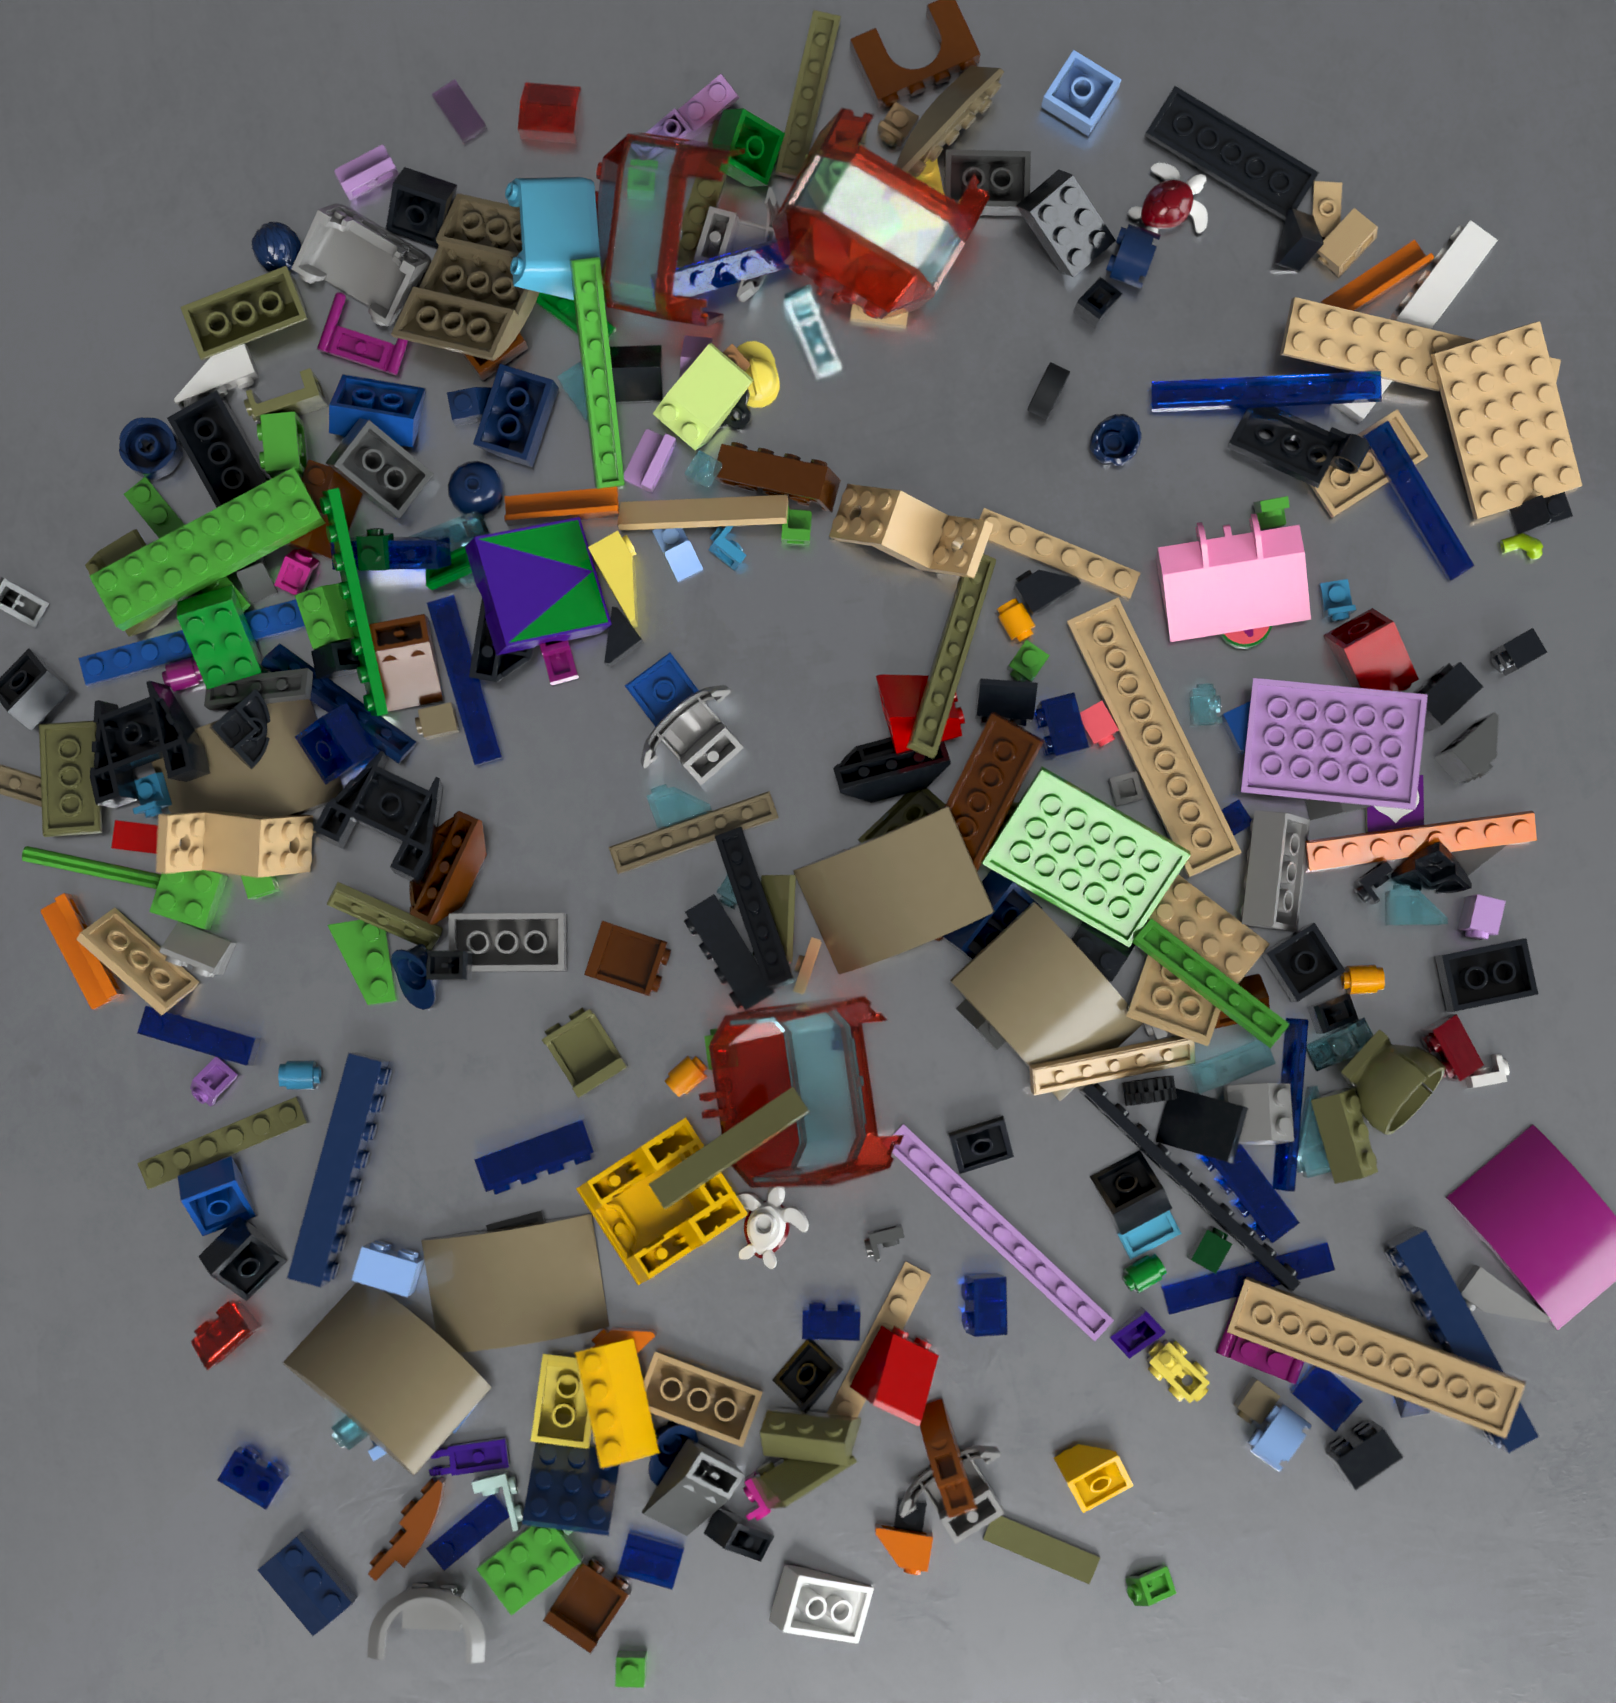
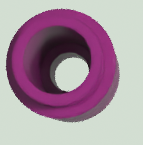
M192 657L165 665L166 671L162 672L165 685L171 687L174 692L199 685L203 681L196 661Z

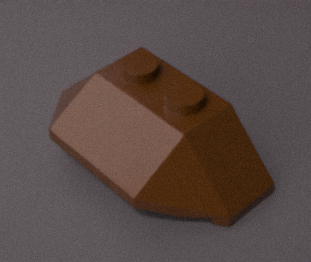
M458 810L454 817L437 827L432 861L420 885L412 881L409 882L410 915L434 925L463 906L486 857L481 820Z

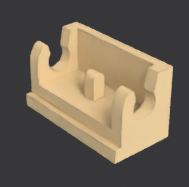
M1353 208L1323 240L1324 245L1317 251L1320 255L1318 259L1339 278L1377 238L1378 226Z

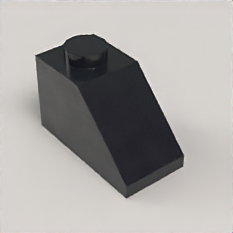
M1028 570L1016 578L1018 583L1014 585L1013 590L1032 617L1077 589L1081 582L1078 578L1043 570H1037L1032 574Z
M351 642L330 643L311 651L317 679L357 673V667H360L358 655H354Z
M720 1508L714 1512L703 1532L723 1549L760 1562L775 1537L744 1518Z

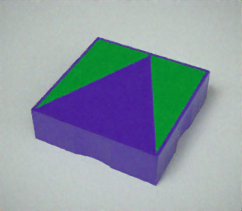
M580 517L477 536L465 546L475 584L484 602L485 618L496 656L534 648L546 642L568 641L601 634L612 625Z

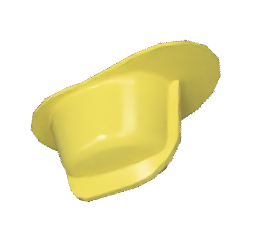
M757 341L745 342L739 345L737 349L750 363V367L745 372L754 379L748 387L750 396L747 405L753 408H762L775 400L780 389L775 360L771 350L766 345Z

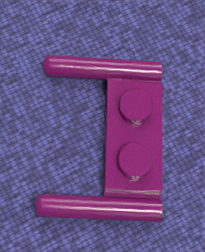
M337 292L317 350L397 376L408 340L397 338L394 345L390 342L337 326L346 300L344 293Z
M1238 1296L1216 1353L1296 1385L1304 1361L1227 1332L1239 1299Z

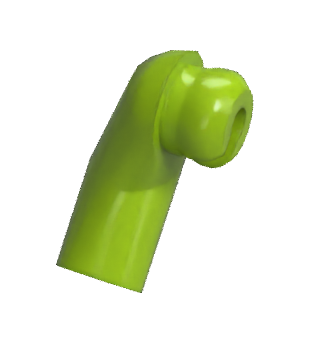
M1525 533L1500 540V547L1503 553L1522 549L1527 551V556L1530 559H1538L1543 554L1541 541Z

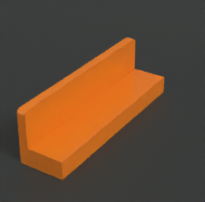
M1413 240L1320 303L1358 312L1427 267L1435 257L1432 253L1426 256L1416 240Z
M617 487L504 496L506 511L504 520L507 526L548 523L580 517L583 520L619 516Z
M63 893L54 898L55 902L42 908L40 912L90 1008L97 1009L123 995V992L112 971L76 940L80 932L86 929L88 925L72 895Z

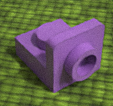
M216 1056L192 1080L190 1086L192 1095L200 1103H207L212 1107L217 1097L237 1078L238 1074Z

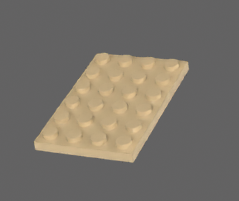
M1540 321L1431 354L1474 519L1520 506L1522 502L1540 495L1546 498L1582 486Z

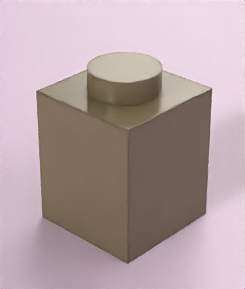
M452 702L418 709L419 717L415 718V724L418 734H423L425 739L430 740L460 733L455 706Z
M1252 1377L1233 1405L1239 1409L1237 1415L1249 1424H1252L1255 1420L1261 1425L1281 1396L1255 1377Z

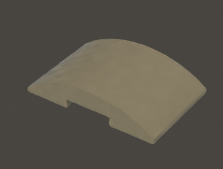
M457 193L435 239L439 247L420 287L413 286L391 335L395 338L494 361L515 340L527 321L540 292L513 286V274L510 272V265L513 258L517 257L522 251L520 208Z
M305 699L266 704L270 715V722L267 723V737L270 739L263 757L252 770L210 729L217 721L195 729L205 747L211 774L189 782H183L167 777L163 758L151 762L155 773L163 772L172 805L168 806L170 813L217 810L264 817L301 815L325 806L332 798H335L344 787L311 700Z
M949 806L793 870L838 974L853 971L903 953L994 912Z
M1035 902L1025 909L950 980L1028 1067L1033 1064L1118 1048L1143 1024L1140 1021L1126 1017L1129 1009L1127 1002L1086 955ZM1074 1088L1054 1091L1051 1093L1059 1101H1061Z
M592 1213L544 1220L543 1222L421 1240L435 1331L458 1353L537 1343L609 1327Z
M358 1282L351 1287L283 1361V1364L323 1399L329 1400L370 1435V1439L413 1476L491 1389V1386L420 1318L383 1290Z

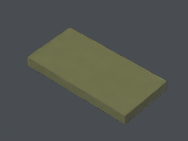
M93 721L39 724L42 830L44 837L102 833L101 806L95 804L90 781V767H94L95 755L94 752H91L92 741L96 740L97 724Z

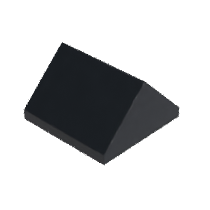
M662 345L610 347L616 403L661 402L663 400Z
M1001 1114L946 1131L959 1174L1014 1157L1005 1119Z
M809 1336L772 1381L806 1414L844 1368L836 1358Z

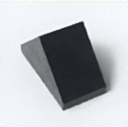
M1288 208L1275 264L1300 271L1324 245L1313 215Z
M1100 277L1079 298L1073 312L1096 329L1119 300L1122 293Z
M612 607L610 620L612 625L609 626L604 660L605 665L610 667L643 643L642 638L618 607Z
M427 951L426 980L472 981V952Z
M1348 993L1307 1007L1316 1034H1324L1358 1020L1351 996Z

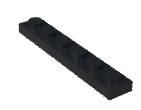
M742 827L716 835L715 839L767 991L795 982Z

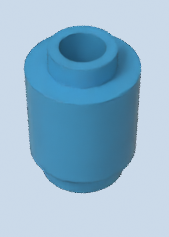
M287 1061L286 1064L279 1065L278 1080L280 1087H286L287 1090L315 1089L316 1084L321 1083V1066H316L315 1061Z

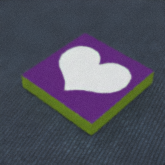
M1419 775L1416 809L1409 810L1380 806L1365 808L1366 833L1424 825L1423 775Z

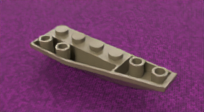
M970 66L935 99L922 115L905 143L889 177L883 194L885 199L888 200L895 192L900 194L910 181L908 179L914 176L917 178L927 166L925 163L928 160L935 161L943 151L942 147L945 144L950 146L957 139L961 128L967 130L975 121V115L978 112L983 114L993 102L990 98L1002 86L999 83L1004 74L1001 68Z

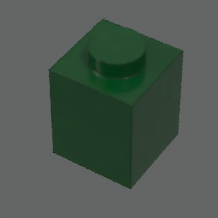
M1215 1227L1211 1231L1203 1228L1188 1259L1216 1274L1232 1246V1243L1226 1240L1228 1234Z

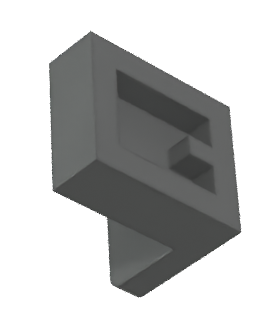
M894 1225L868 1232L869 1239L864 1240L868 1257L874 1256L875 1262L881 1261L877 1244L882 1243L884 1248L900 1244L899 1239L905 1238L902 1225Z

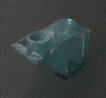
M1363 1017L1306 1044L1304 1047L1316 1071L1356 1056L1374 1035Z

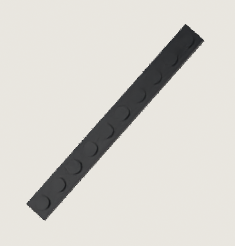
M1098 1083L1094 1086L1092 1084L1085 1085L1079 1091L1288 1291H1294L1299 1286L1300 1282L1296 1279L1298 1273L1286 1262L1284 1265L1279 1263L1274 1258L1277 1253L1265 1242L1262 1245L1253 1238L1256 1233L1243 1222L1239 1225L1232 1218L1235 1213L1222 1202L1218 1205L1211 1198L1214 1193L1201 1182L1197 1185L1190 1178L1193 1173L1180 1162L1176 1165L1169 1158L1172 1153L1159 1142L1155 1145L1148 1138L1151 1133L1138 1122L1134 1125L1127 1118L1130 1113L1118 1102L1113 1105L1106 1098L1109 1093Z

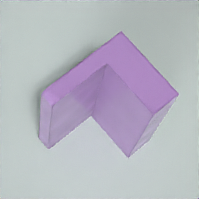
M383 145L334 170L349 200L399 175Z
M646 429L625 470L624 481L653 494L677 445L676 438L666 433L662 436Z

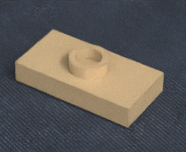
M1313 182L1311 215L1314 216L1322 240L1341 222L1342 183Z
M811 937L805 956L799 955L794 971L799 972L793 992L802 995L805 993L822 943L821 940Z

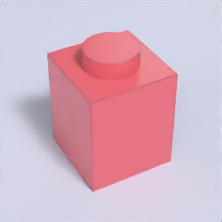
M1103 701L1094 704L1075 716L1091 746L1098 743L1100 747H1103L1115 740L1113 734L1119 729Z

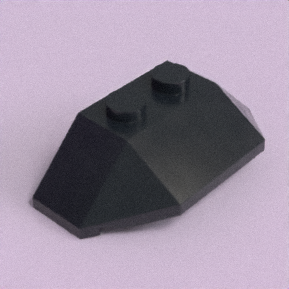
M482 599L469 677L498 682L530 661L533 657L534 648L496 656L485 618V606Z
M889 737L856 746L833 770L841 794L873 803L926 789L951 764L944 741L940 742L936 756L930 758L914 750L896 754L892 739Z

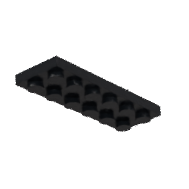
M1174 86L1145 133L1147 138L1283 220H1286L1288 208L1297 210L1319 174L1313 168L1177 86Z

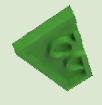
M362 920L327 925L367 1005L397 1001L387 931Z

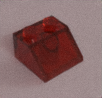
M525 82L519 108L518 132L520 138L577 143L581 87Z
M240 1300L233 1304L229 1301L215 1312L219 1316L211 1324L205 1321L194 1331L197 1336L191 1340V1343L207 1371L219 1365L262 1327Z

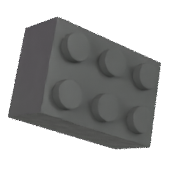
M946 149L944 158L945 214L1022 216L1016 205L1030 194L1031 151Z
M359 418L325 462L388 515L399 519L434 474L370 420Z

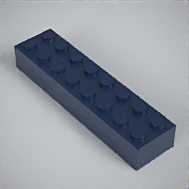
M348 1053L287 1279L322 1287L330 1283L331 1279L335 1280L339 1269V1263L335 1262L339 1251H343L347 1235L343 1234L346 1224L351 1223L354 1214V1207H351L352 1198L354 1195L358 1196L362 1184V1179H358L361 1168L366 1167L370 1152L366 1151L367 1143L369 1140L374 1139L377 1124L373 1123L375 1114L381 1112L385 1096L381 1095L384 1084L388 1085L392 1074V1068H388L390 1061L361 1053Z
M1414 1226L1385 1242L1388 1248L1385 1254L1393 1267L1397 1266L1402 1273L1399 1276V1280L1404 1289L1414 1295L1416 1301L1413 1302V1305L1419 1316H1424L1430 1326L1427 1327V1331L1435 1343L1438 1342L1443 1350L1504 1373L1427 1231ZM1520 1401L1506 1438L1482 1430L1490 1445L1494 1444L1497 1449L1500 1448L1507 1453L1539 1437Z

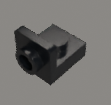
M1387 861L1378 863L1354 881L1358 887L1355 891L1364 903L1369 902L1372 905L1380 901L1371 886L1373 885L1375 888H1378L1390 879L1387 874L1393 871Z

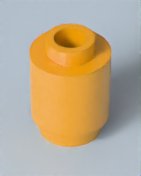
M1017 598L1008 601L997 609L999 613L998 618L1011 640L1017 638L1021 642L1034 634L1031 629L1036 625L1023 603H1019Z
M1376 965L1347 966L1346 971L1341 974L1342 988L1347 989L1348 994L1377 993L1378 990H1383L1385 987L1384 970L1382 967H1376Z
M687 1055L668 1073L669 1077L664 1081L678 1097H681L684 1093L687 1095L707 1077L704 1073L707 1067L697 1056L692 1059Z

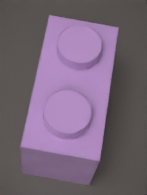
M1479 894L1466 896L1458 930L1465 931V937L1476 940L1488 939L1489 936L1498 935L1506 901Z

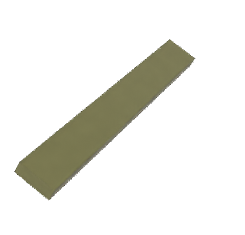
M986 554L982 555L975 578L963 576L959 578L907 744V748L930 758H934L937 754L997 560Z

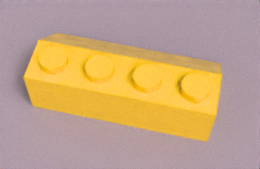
M634 1338L575 1352L601 1468L659 1453Z

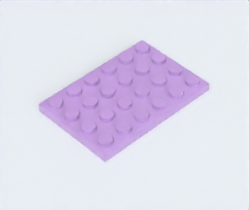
M1253 678L1241 792L1415 810L1428 695Z

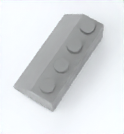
M1254 811V818L1250 824V831L1252 833L1251 846L1247 851L1248 872L1244 878L1245 899L1241 906L1243 925L1290 932L1298 931L1306 861L1305 841H1308L1309 819L1285 812Z

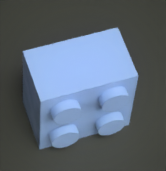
M1073 50L1044 95L1041 107L1089 136L1118 91L1122 79Z
M375 1240V1242L362 1246L352 1281L405 1297L415 1292L424 1259L418 1257L419 1252L406 1248L396 1251L391 1249L392 1244L380 1240Z

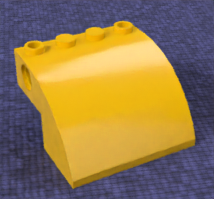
M686 1117L576 1188L637 1285L650 1280L692 1250L704 1245L748 1215L722 1173H719L667 1209H664L649 1183L704 1147Z

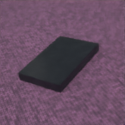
M1176 1088L1177 1099L1167 1100L1156 1142L1233 1164L1248 1107Z

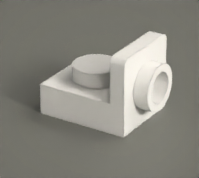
M1501 1053L1490 1055L1493 1072L1490 1071V1067L1478 1069L1472 1076L1465 1078L1467 1088L1507 1082L1506 1075H1509V1065L1506 1058H1502Z

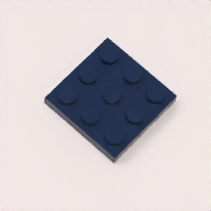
M536 1442L522 1525L609 1536L620 1464L601 1468L597 1448L594 1447L586 1449Z

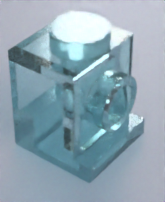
M1197 684V689H1192L1189 692L1190 726L1220 725L1222 717H1217L1216 713L1221 712L1220 695L1216 696L1214 684Z

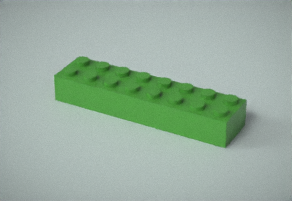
M293 467L95 572L89 577L115 626L125 631L172 606L177 601L187 598L322 526L326 522L300 474Z

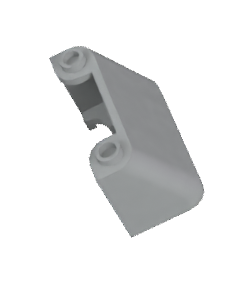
M332 204L318 209L292 270L299 273V277L308 283L322 280L327 281L369 306L368 313L372 316L371 320L381 326H390L395 322L404 307L413 286L416 287L431 258L422 250L356 211L341 204Z

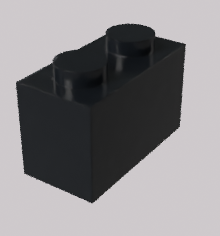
M1531 628L1491 651L1493 655L1491 660L1497 671L1503 672L1506 676L1546 654L1547 650L1535 630Z

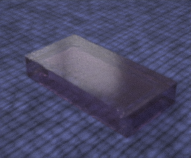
M455 79L431 94L463 143L487 128L485 122Z

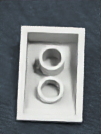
M784 1564L769 1621L786 1633L858 1644L874 1588L813 1569Z

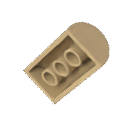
M654 1352L644 1379L650 1413L743 1447L763 1392L658 1352Z

